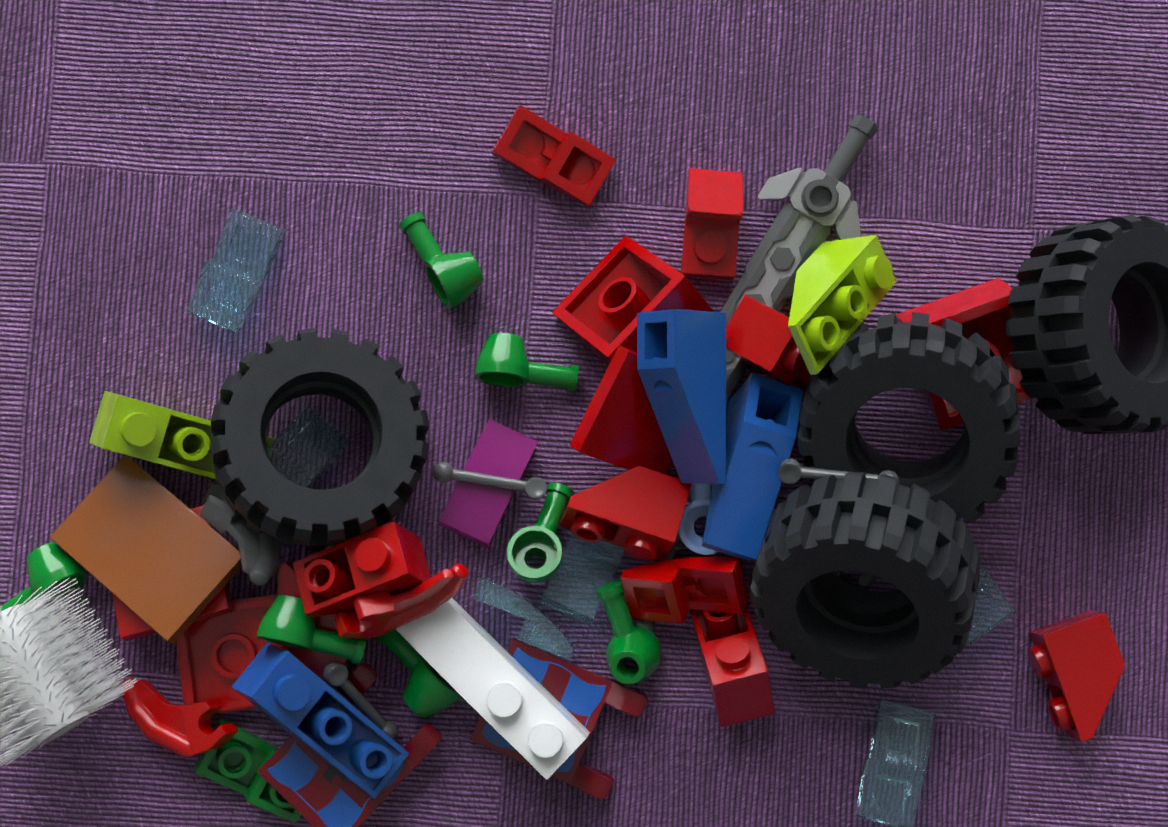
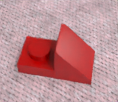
M689 168L680 273L688 277L734 280L736 275L739 223L743 217L742 172Z

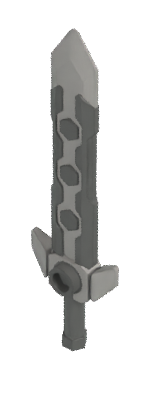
M856 114L849 124L850 130L824 172L818 168L802 172V168H797L767 180L757 196L758 200L784 201L786 198H790V200L780 210L746 265L745 273L722 308L721 313H726V326L745 294L779 312L786 300L793 294L796 271L826 241L830 234V228L833 225L835 227L834 233L838 240L861 236L857 202H851V192L848 186L842 182L868 140H872L879 128L873 121L862 115ZM726 350L727 399L747 369V363L734 356L728 350Z

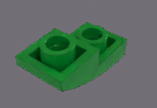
M220 718L214 730L220 725L230 724V722ZM235 725L239 732L224 746L199 756L194 765L195 773L245 795L248 803L297 824L301 814L257 772L279 747Z

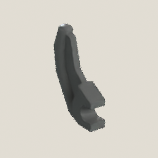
M213 479L205 493L204 500L207 501L201 510L200 516L222 534L226 531L231 534L239 543L243 571L250 575L252 583L264 585L280 567V545L275 543V537L265 532L258 535L246 526L247 520L239 512L234 513L225 501V493L221 485H218L216 479Z

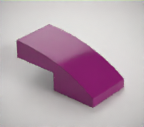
M489 419L463 470L521 480L536 450L538 441ZM458 480L438 525L488 548L515 490Z

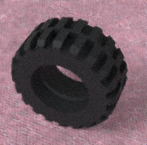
M1128 215L1065 226L1053 231L1050 237L1043 238L1034 246L1030 252L1031 258L1024 260L1015 276L1019 280V284L1011 289L1007 306L1012 307V319L1006 321L1007 337H1012L1014 351L1009 352L1013 368L1016 370L1020 369L1023 376L1019 383L1026 395L1030 398L1038 399L1035 406L1050 420H1055L1060 427L1071 432H1082L1086 435L1144 433L1166 429L1168 427V225L1149 216L1136 217ZM1111 299L1117 312L1120 329L1117 354L1109 329Z
M912 312L911 322L897 323L895 313L879 316L877 328L869 330L867 325L862 322L818 374L810 376L799 418L801 424L798 432L799 453L805 456L803 467L865 472L877 475L885 470L894 471L899 477L900 485L911 488L914 483L928 490L930 493L929 499L935 503L939 500L945 502L956 513L955 522L961 518L966 523L974 522L985 514L984 500L990 503H997L1006 491V478L1013 476L1019 460L1018 445L1021 444L1019 403L1016 387L1009 382V369L1001 356L991 357L990 344L979 334H972L969 339L963 337L962 324L946 318L942 327L929 324V314ZM897 388H916L934 393L950 403L962 417L964 430L963 435L952 448L935 458L919 462L899 461L880 454L864 441L855 425L856 413L866 401L877 394ZM808 479L810 483H814L815 481L813 479Z
M315 328L298 330L297 339L286 342L281 334L266 341L265 351L259 355L254 351L249 352L239 361V371L235 376H227L220 389L219 402L213 408L210 438L213 471L217 484L221 485L225 493V501L234 513L239 512L247 520L246 526L258 535L265 532L275 537L276 544L290 549L293 543L307 546V551L320 552L326 546L337 545L387 524L394 516L397 517L408 502L421 478V471L427 461L429 443L426 442V433L429 429L427 411L420 410L418 403L422 395L415 381L406 383L401 376L404 366L394 356L389 357L386 361L378 356L379 345L366 338L363 339L360 346L346 341L348 336L346 331L332 329L330 338L316 337ZM308 395H326L340 399L352 406L364 418L372 435V452L364 470L347 485L326 490L302 487L283 477L272 465L266 448L267 427L277 409L293 399Z
M849 472L845 475L844 479L839 480L836 479L835 475H830L815 480L812 488L808 484L799 487L790 493L788 499L780 503L773 512L752 574L753 580L750 586L751 600L755 606L754 612L763 630H770L768 636L771 642L781 652L788 650L791 653L792 661L802 668L806 669L810 666L819 671L820 677L833 682L835 678L850 681V686L866 688L868 683L880 684L881 689L896 688L901 684V681L907 680L911 685L928 678L931 671L935 674L953 662L954 656L962 652L968 641L969 630H971L980 581L981 561L979 551L973 544L974 537L962 520L955 522L956 513L942 500L935 503L929 499L930 493L928 490L914 483L909 488L897 484L898 478L881 474L880 479L866 478L865 472ZM857 571L871 574L890 582L900 590L878 592L861 589L842 581L831 572Z

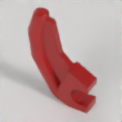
M457 563L450 569L440 571L414 589L391 596L388 591L358 596L353 600L356 612H339L334 617L339 636L341 638L355 639L376 637L432 613L458 594L468 578V569L463 564Z
M128 678L123 683H125L126 681H128L127 683H129L136 678ZM136 679L135 681L137 682L131 685H134V687L122 693L124 694L123 699L128 716L149 741L183 758H190L219 749L239 732L233 723L223 724L216 730L213 729L211 725L212 715L222 707L219 700L189 705L171 704L145 679Z

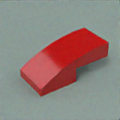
M522 105L516 108L491 151V154L585 206L591 205L616 161L615 158L572 131L565 133Z
M690 557L659 561L624 570L620 577L632 619L683 624L690 609L742 614L749 600L740 559L737 557Z

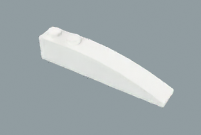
M453 598L432 613L396 628L411 646L546 780L551 777L590 734L554 696Z

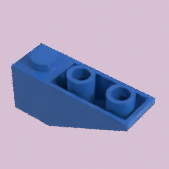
M680 309L637 313V370L681 483L726 484V313Z
M752 373L728 401L726 410V484H713L702 542L703 547L753 563L757 560L782 483L778 476L780 464L790 458L796 439L803 390Z
M270 643L265 644L231 686V688L274 723L374 799L409 755L403 747L289 651Z

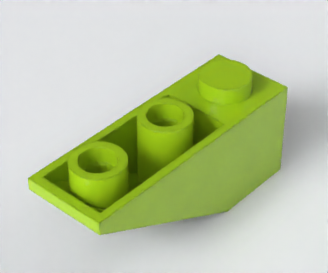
M877 235L823 242L796 271L788 327L810 375H816L822 370L843 343L846 342L848 337L859 327L897 282L893 274L892 264L886 257Z
M104 391L90 437V444L102 449L216 479L213 471L210 443L211 420ZM266 436L267 453L269 458H271L276 439Z

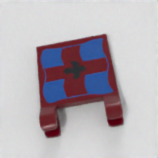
M513 638L507 652L590 732L586 740L551 776L593 797L605 799L611 791L614 778L606 772L580 763L604 704L607 703L632 716H640L646 707L648 697L640 691L614 682ZM480 715L471 736V741L534 768Z
M364 662L348 676V679L363 695L375 683L378 674L368 663ZM340 686L335 690L351 705L354 704ZM424 725L403 747L409 755L375 799L293 736H290L257 772L313 827H359L440 742L441 735L432 725Z

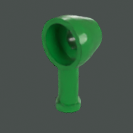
M421 212L411 214L400 222L399 228L403 234L409 237L422 259L429 281L438 298L448 310H451L466 301L484 282L482 271L469 251L443 254L425 224L426 219Z
M492 333L488 336L477 358L474 378L481 383L499 387H521L529 383L566 388V391L575 392L579 367L578 365L571 364L569 367L528 362L524 342L520 336L510 333Z
M549 483L546 491L548 495L535 526L520 529L511 537L508 543L507 559L509 566L517 577L526 582H544L553 577L561 565L563 556L562 546L559 538L556 536V531L570 497L574 495V491L560 483ZM533 556H540L546 560L542 567L536 569L530 568L526 563Z
M56 542L44 544L33 550L26 558L30 586L1 606V611L14 606L20 597L21 599L16 605L22 604L38 590L26 602L28 603L51 586L39 596L41 597L68 579L50 592L52 593L69 583L55 593L67 588L66 590L54 596L56 597L69 589L75 588L60 598L65 597L82 586L88 579V574L84 567Z
M616 580L605 583L596 589L598 599L603 602L614 633L607 645L606 661L615 679L624 684H634L648 679L657 670L662 657V648L654 633L647 628L634 625L623 595L622 582ZM625 657L632 658L638 663L639 667L628 668L622 663L621 659Z
M288 595L277 596L262 618L256 635L257 638L270 643L350 659L351 663L358 665L361 663L367 638H341L339 633L315 628V618L305 615L302 599Z
M396 629L375 637L380 645L384 644L411 671L402 697L408 707L423 718H429L450 707L461 697Z

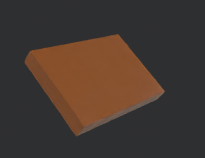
M128 455L122 457L50 536L53 541L172 645L242 567L240 552Z

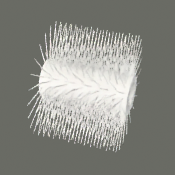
M68 579L39 597L51 587L49 586L28 603L26 602L38 590L22 604L16 605L21 599L20 597L14 606L4 611H1L0 606V726H2L0 727V738H2L0 741L4 740L0 743V751L8 750L0 755V766L8 761L11 763L26 751H28L25 754L27 755L37 746L41 748L44 744L79 726L88 717L96 715H90L91 713L110 705L107 703L120 697L118 695L125 692L126 690L124 689L132 685L129 682L124 686H118L121 681L117 682L125 676L123 675L129 671L122 675L119 673L114 676L116 674L114 673L106 676L122 667L116 668L122 663L116 665L117 663L113 664L118 659L102 669L104 665L110 662L102 664L110 659L106 658L117 651L108 656L106 655L110 652L100 658L98 657L103 653L92 658L94 655L109 648L107 647L99 651L105 647L101 646L108 641L98 647L96 646L101 643V640L94 643L95 640L104 635L96 639L94 638L105 631L89 639L96 634L89 635L96 628L84 634L82 633L96 626L97 624L84 630L96 621L84 628L82 627L90 621L84 623L82 621L89 617L79 622L77 621L95 610L77 619L87 612L85 611L79 616L77 615L87 607L71 615L69 614L81 608L82 606L72 610L84 601L69 610L66 609L76 602L67 604L76 598L62 604L73 597L71 596L60 602L78 589L65 597L60 598L75 588L54 597L67 589L65 588L55 593L69 584L67 583L50 593ZM87 634V635L84 636L83 638L76 640L77 638H79V637H81V636Z

